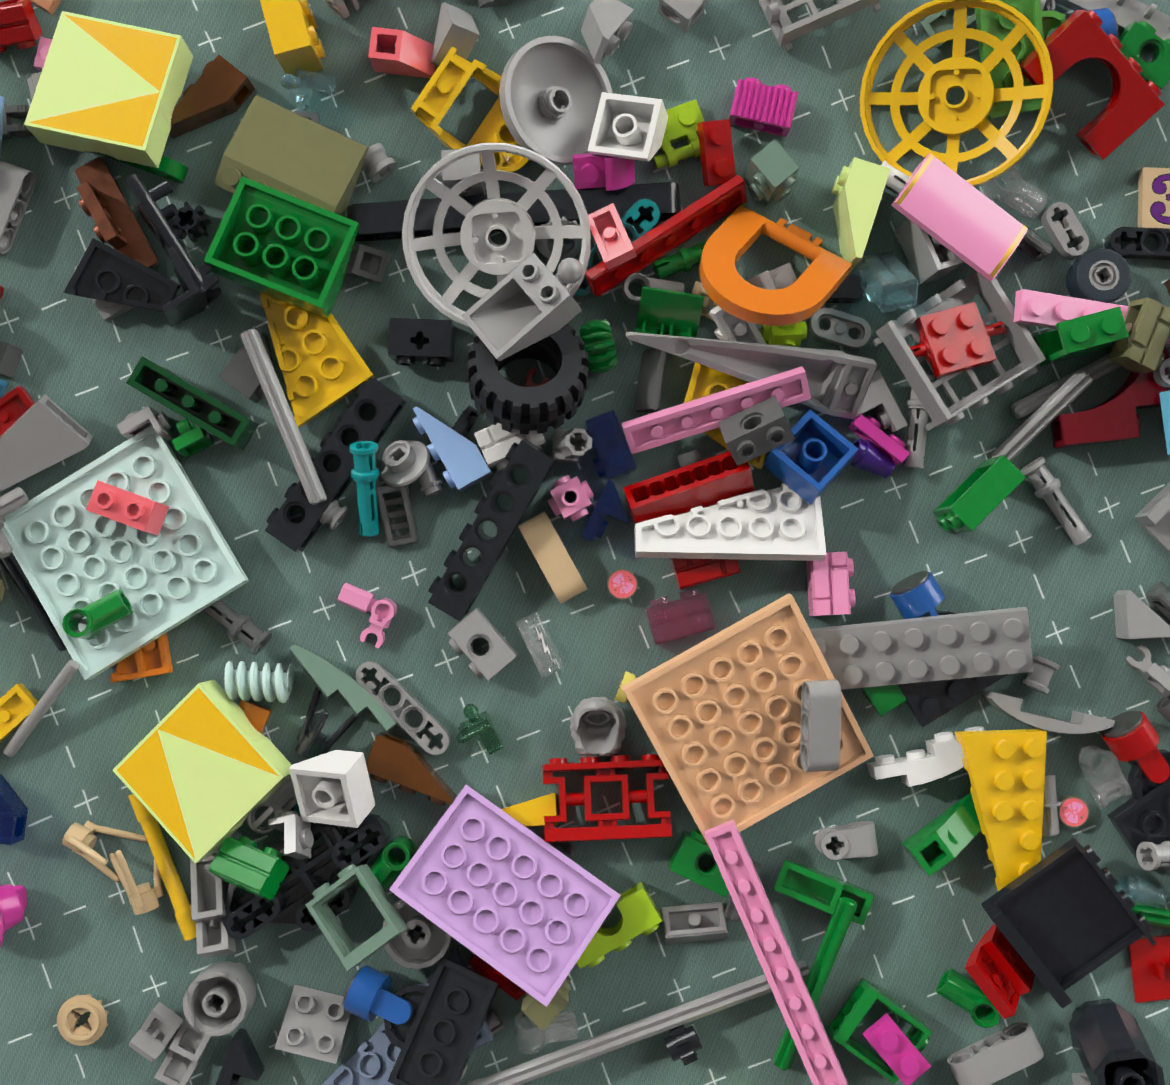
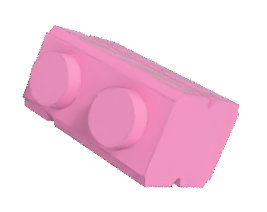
M847 552L826 553L824 561H806L809 615L851 614V607H855L856 604L854 589H849V576L854 574L853 559L848 558Z

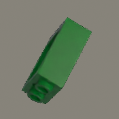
M1005 455L985 460L933 511L938 517L936 522L948 533L953 532L956 534L973 531L1026 476Z
M862 978L827 1029L833 1040L895 1084L899 1077L889 1065L851 1037L852 1033L876 1000L911 1025L905 1035L919 1052L923 1051L927 1046L931 1031L922 1020Z

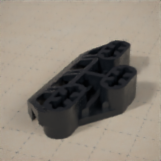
M369 813L358 828H345L344 830L347 835L343 836L337 825L311 822L314 842L322 836L325 842L311 851V859L308 861L285 855L284 840L273 846V849L283 854L281 860L286 861L289 865V871L283 882H280V887L272 900L275 905L269 906L254 916L248 923L241 924L239 919L245 918L251 912L259 909L265 902H269V900L248 892L235 901L238 907L233 909L232 905L237 886L229 884L225 900L226 916L221 917L227 933L232 938L243 939L269 922L298 924L301 929L306 931H313L319 928L313 916L308 914V908L306 907V904L314 899L312 893L325 883L329 882L332 885L340 879L337 874L354 863L357 867L367 864L370 855L380 850L389 839V824L381 819L380 815ZM378 830L381 835L378 838L374 837L365 845L363 844L358 847L352 855L348 854L345 856L342 851L344 849L347 850L357 842L362 841L371 831L375 832ZM359 880L343 891L345 895L343 899L341 897L337 898L329 905L335 916L342 913L353 901L360 884Z

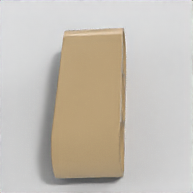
M545 511L518 525L560 604L588 590Z

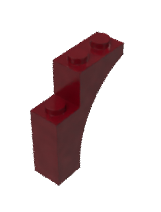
M1165 345L1163 350L1164 360L1170 358V353ZM1166 368L1165 375H1168L1169 370L1168 368ZM1131 371L1124 384L1105 402L1087 411L1058 415L1051 422L1054 448L1119 442L1138 438L1141 420L1139 415L1136 414V409L1161 406L1159 393L1169 391L1170 387L1165 388L1158 385L1153 378V372L1139 374Z

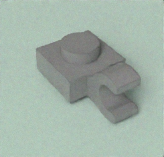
M1139 645L1136 650L1143 656V661L1137 662L1128 656L1125 659V663L1142 674L1141 677L1167 698L1170 695V669L1164 665L1152 664L1149 649Z

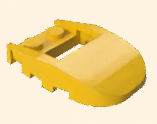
M451 47L412 105L411 112L444 146L451 150L482 143H507L520 146L511 135L502 115L499 97L501 76L486 68L487 65L476 59L471 63L456 54L458 49ZM472 76L499 98L466 146L442 129L439 124ZM494 152L497 170L514 172L523 167L529 160L520 155Z

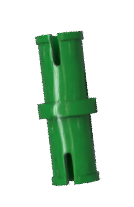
M707 240L687 249L684 247L679 248L675 254L654 261L652 263L655 274L659 273L657 278L663 280L680 271H691L692 266L700 264L703 248Z

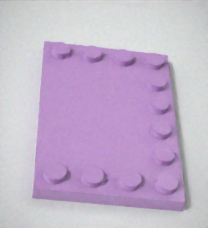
M468 785L464 786L389 889V891L545 1007L548 1006L621 896Z

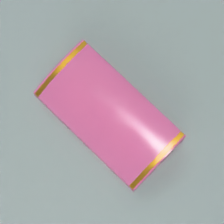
M931 153L916 167L891 205L990 282L1006 264L1028 230L1023 224Z

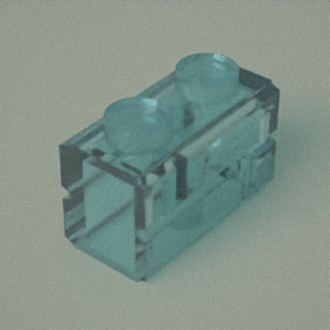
M893 252L881 253L878 257L875 254L862 257L855 274L858 275L861 288L866 292L869 302H874L882 313L896 311L897 308L900 310L910 309L917 305L919 281Z

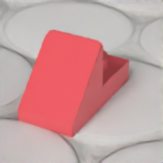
M614 203L588 215L590 230L608 270L637 256Z

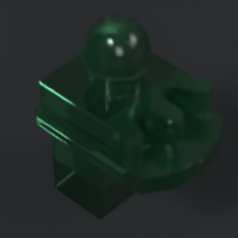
M467 704L464 707L463 713L468 720L459 724L460 727L458 729L460 733L456 736L458 743H464L479 735L489 755L503 749V742L487 711L479 714L477 706Z

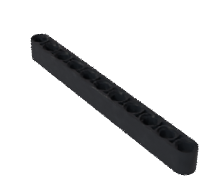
M675 182L632 184L628 187L606 191V187L577 189L588 215L614 203L621 218L635 202L644 198L651 199L658 206L660 211L658 221H666L681 211L680 187ZM546 190L545 192L556 206L560 218L562 219L564 216L568 221L576 220L577 224L580 225L578 212L567 190ZM526 192L500 194V198L509 199L517 203ZM487 195L460 196L472 206L488 199ZM441 198L420 199L415 214L414 238L433 236L434 217L442 201ZM539 199L527 210L534 226L547 224L550 220L548 211ZM409 200L349 205L347 207V218L360 224L355 241L402 239L404 213ZM451 205L444 218L443 234L460 232L465 216ZM639 207L640 216L634 222L630 216L626 221L638 223L645 218L650 221L653 218L651 215L653 207ZM494 229V230H492L490 233H494V232H504V231H502V230H500V229Z

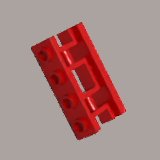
M658 754L642 755V760L630 761V756L628 755L611 756V762H599V757H581L580 763H568V758L549 759V764L542 765L543 785H559L560 815L544 816L545 842L672 837L670 811H655L653 781L669 779L668 772ZM658 768V773H646V790L628 791V774L615 775V770ZM596 771V776H584L583 793H566L565 777H553V773ZM621 782L623 813L592 814L590 783ZM629 803H647L648 819L660 818L661 824L617 826V820L630 819ZM585 805V821H598V827H554V823L567 822L566 806Z

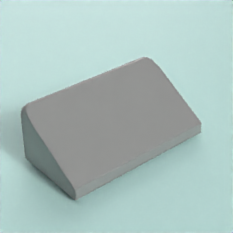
M724 902L662 907L665 944L726 939L728 931L724 915Z

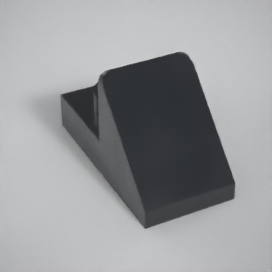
M240 1028L232 1038L216 1085H239L242 1076L258 1081L265 1070L247 1030Z

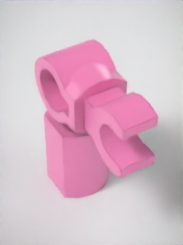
M345 583L337 601L363 613L371 612L369 618L371 625L362 631L360 641H366L368 634L374 633L378 639L375 647H381L385 641L384 628H389L392 618L397 614L396 603L390 598L375 599L374 594Z

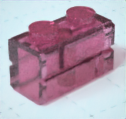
M694 588L680 592V599L668 601L667 596L650 600L651 607L644 609L655 645L716 629L706 592L698 593V589Z

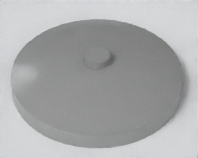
M543 36L526 43L510 57L501 76L499 97L504 121L516 142L521 147L542 155L553 164L564 166L573 164V155L589 154L587 150L602 92H613L601 64L594 62L591 53L586 48L565 37Z

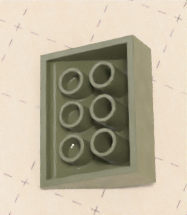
M255 95L223 154L214 185L234 194L243 176L344 217L369 147Z

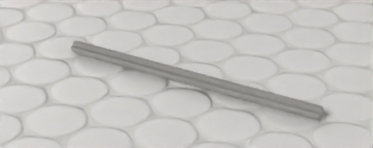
M805 961L796 962L803 980L807 979L810 972ZM765 974L465 1085H522L770 993L772 990Z

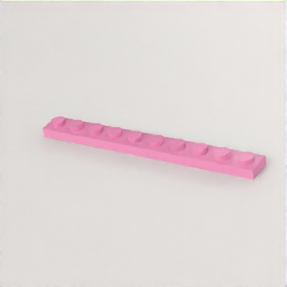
M734 819L705 830V838L812 1084L849 1085Z

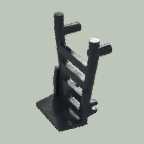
M134 174L128 177L126 181L140 201L136 208L172 260L175 267L174 272L185 292L162 307L167 322L173 327L204 311L205 307L222 293L220 288L211 290L219 282V277L217 275L212 277L206 276L212 271V267L209 264L198 268L195 266L167 220L175 216L173 209H176L175 205L171 203L160 209L156 204L157 200L173 192L169 183L164 181L147 190L138 174Z

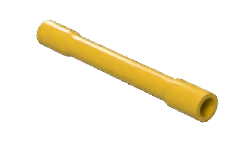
M134 794L128 795L172 902L175 917L185 941L196 938V922L192 921L191 905L158 821Z

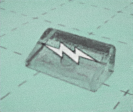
M535 612L517 621L516 625L541 677L545 678L561 669L563 662L540 614Z

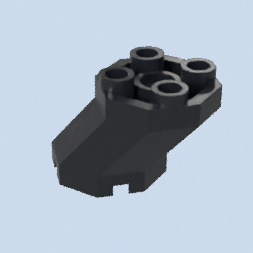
M1109 998L1086 1001L1082 1006L1074 1010L1072 1020L1069 1022L1072 1047L1078 1053L1091 1085H1165L1163 1068L1156 1063L1136 1018Z

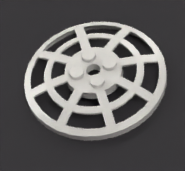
M482 143L467 146L448 154L435 163L420 179L410 196L404 213L402 227L403 251L407 267L415 284L425 298L441 313L467 327L470 326L461 317L465 311L460 310L452 303L462 290L479 298H482L491 290L470 282L478 270L497 275V283H499L532 254L536 239H554L552 254L546 265L550 272L553 273L561 257L563 238L582 239L579 262L583 267L582 277L576 283L568 284L567 286L563 285L573 297L587 271L591 252V230L588 213L580 194L571 180L555 164L542 155L512 144ZM494 152H506L523 156L538 163L545 170L535 182L517 173L497 170ZM481 153L483 172L465 177L451 189L435 179L443 169L455 161L469 155ZM555 178L562 183L572 198L579 215L580 225H562L556 206L545 192V189ZM498 180L516 183L525 187L527 191L517 203L509 199L500 198ZM485 181L488 199L472 206L459 196L468 187ZM428 189L442 199L434 217L433 236L414 238L413 228L416 210L423 193ZM537 199L542 202L548 211L552 225L534 226L527 210ZM451 205L464 215L465 219L460 232L443 234L444 218ZM494 229H500L505 232L507 240L503 244H495L491 241L489 233ZM461 245L469 262L460 273L450 262L445 247ZM435 249L441 267L453 281L443 296L434 289L426 278L419 264L416 251Z

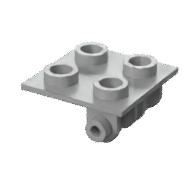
M294 985L275 1049L336 1064L338 1056L341 1055L343 1049V1039L351 1015L350 1012L344 1009V997Z

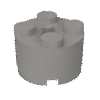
M220 961L209 965L192 981L185 993L183 1011L186 1020L193 1028L196 1026L204 1032L203 1034L208 1036H222L230 1033L243 1021L254 1006L256 999L254 979L247 967L240 962Z

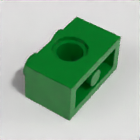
M1135 21L1129 24L1118 38L1123 46L1120 51L1127 59L1131 57L1142 68L1140 75L1146 82H1153L1161 90L1170 80V39L1166 38L1163 40L1155 34L1156 29L1149 23L1144 21L1138 23ZM1144 46L1151 48L1153 51V58L1150 63L1145 62L1141 58V50Z
M684 830L668 861L669 870L726 898L729 891L715 858L713 864L709 867L704 868L698 865V860L702 855L710 854L713 856L703 835L697 830H693L692 834Z

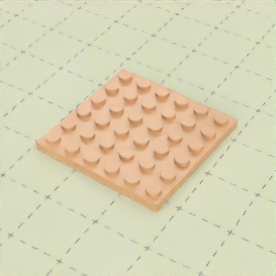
M790 593L621 687L707 845L708 842L704 835L705 830L734 819L739 832L874 757L842 694L839 769L805 772L803 770L800 759L802 684L804 681L835 680L794 597Z

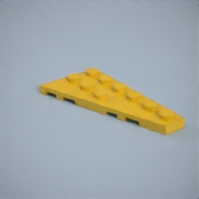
M260 292L261 303L265 309L268 328L279 367L283 373L289 401H291L294 419L299 429L357 390L364 381L369 382L372 377H375L331 312L327 319Z
M1042 729L955 732L956 740L961 744L964 755L962 758L964 769L968 771L972 785L970 791L982 834L986 836L989 847L986 849L989 860L993 862L995 869V883L998 891L1041 861L1047 731Z

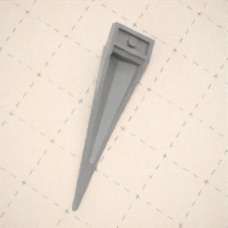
M637 332L625 333L629 340L694 361L747 382L757 381L802 366L806 372L811 399L799 403L827 415L849 419L856 418L877 367V363L873 359L845 354L844 351Z

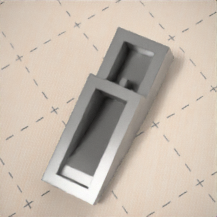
M219 852L213 853L196 864L190 858L192 921L196 922L197 955L205 959L236 953L235 938H232L227 933L221 921V917L226 916L225 900L229 883L209 872V867Z

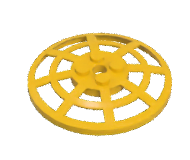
M933 0L922 4L903 16L887 31L868 60L861 84L860 116L865 135L873 151L882 163L886 161L889 165L910 177L912 172L904 169L897 161L911 149L924 158L931 153L957 173L958 162L978 158L996 147L1007 160L987 173L967 179L966 181L974 187L1005 173L1020 161L1033 146L1048 117L1053 96V69L1048 49L1040 33L1030 20L1017 9L1000 0ZM967 8H979L995 12L1009 19L1016 26L1001 41L985 31L967 28ZM954 9L953 29L934 34L917 46L904 33L912 25L927 16L943 10ZM1025 35L1032 42L1039 56L1043 72L1042 85L1024 86L1020 65L1011 51ZM966 39L983 42L994 50L980 63L972 58L965 57ZM953 40L951 58L944 59L934 65L924 55L927 50L934 46ZM895 42L907 57L896 72L891 92H872L878 67L889 48ZM1004 59L1011 71L1014 87L995 89L990 72ZM915 64L925 74L918 92H901L904 79L912 65ZM954 88H961L965 92L963 101L957 105L949 104L947 102L948 93ZM1042 98L1041 109L1035 125L1025 142L1017 149L1005 137L1018 118L1023 100ZM1013 101L1006 121L997 130L987 119L993 103ZM871 105L890 106L893 124L902 141L889 152L884 149L875 131ZM918 105L919 112L924 121L911 133L907 131L902 120L900 106ZM977 128L988 139L986 143L975 149L959 153L960 135ZM933 129L938 133L947 135L946 153L932 151L918 142Z

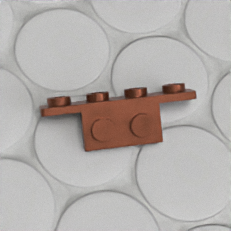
M97 157L75 169V173L81 185L76 187L82 197L78 200L79 204L87 216L93 217L96 223L93 229L102 243L107 242L120 253L148 268L158 265L159 260L105 160L102 157Z

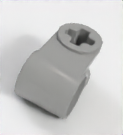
M858 821L846 825L825 827L820 829L815 836L814 843L816 848L831 860L865 858L878 855L873 821ZM831 837L837 840V843L832 844V849H829L826 844L831 843Z

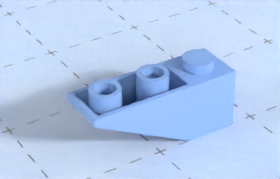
M419 407L413 408L416 417L412 420L421 435L427 433L432 442L427 447L435 461L442 460L447 470L442 472L451 489L456 486L462 492L493 475L476 444Z

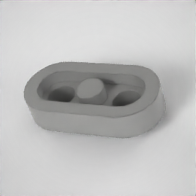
M825 307L819 309L812 315L809 321L810 332L815 338L848 349L861 348L871 337V327L865 319ZM822 320L828 322L829 329H821L819 322ZM849 330H856L858 338H850Z

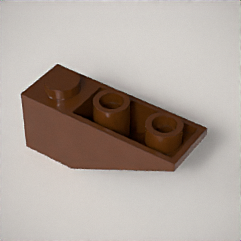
M218 55L214 61L212 60L205 65L200 78L195 84H191L186 88L183 98L174 107L169 136L174 139L237 112L255 90L254 86L247 76L221 55Z
M380 732L376 736L366 762L371 779L381 783H387L388 780L400 784L398 787L400 790L409 794H416L418 791L429 795L427 799L438 805L444 806L446 802L452 804L456 794L410 742L387 733L385 734L384 732Z

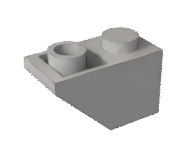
M594 0L588 7L581 28V33L594 62L598 64L607 55L612 56L615 53L620 39L625 41L633 27L630 19L634 9L619 0Z

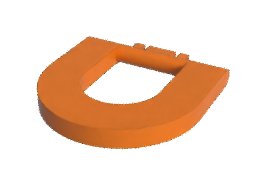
M740 205L707 240L701 256L699 275L706 293L724 311L747 322L768 326H782L798 323L815 314L849 275L853 264L822 248L823 239L816 237L813 241H810L813 234L793 223L786 228L787 220L779 218L777 223ZM762 234L813 261L792 285L777 290L763 289L748 283L737 272L735 263Z

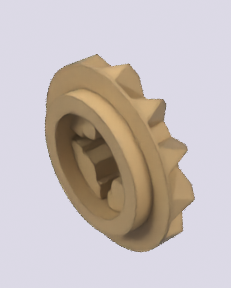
M77 994L68 999L59 1009L57 1015L58 1030L62 1037L71 1044L78 1046L92 1044L102 1036L109 1024L107 1023L108 1010L104 1009L102 1000L91 997V994ZM90 1011L88 1023L76 1027L80 1019L79 1014L82 1015Z

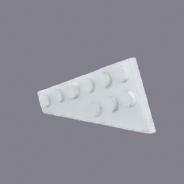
M782 483L781 487L767 491L760 489L720 500L713 506L691 508L690 512L676 516L669 514L636 523L634 529L635 558L824 561L826 557L820 496L810 505L785 483Z

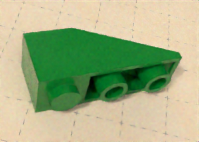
M971 792L901 843L918 867L929 877L953 860L981 831Z

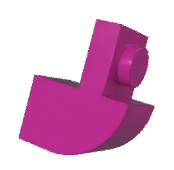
M595 154L573 155L574 186L576 189L606 187V191L628 187L635 182V160Z

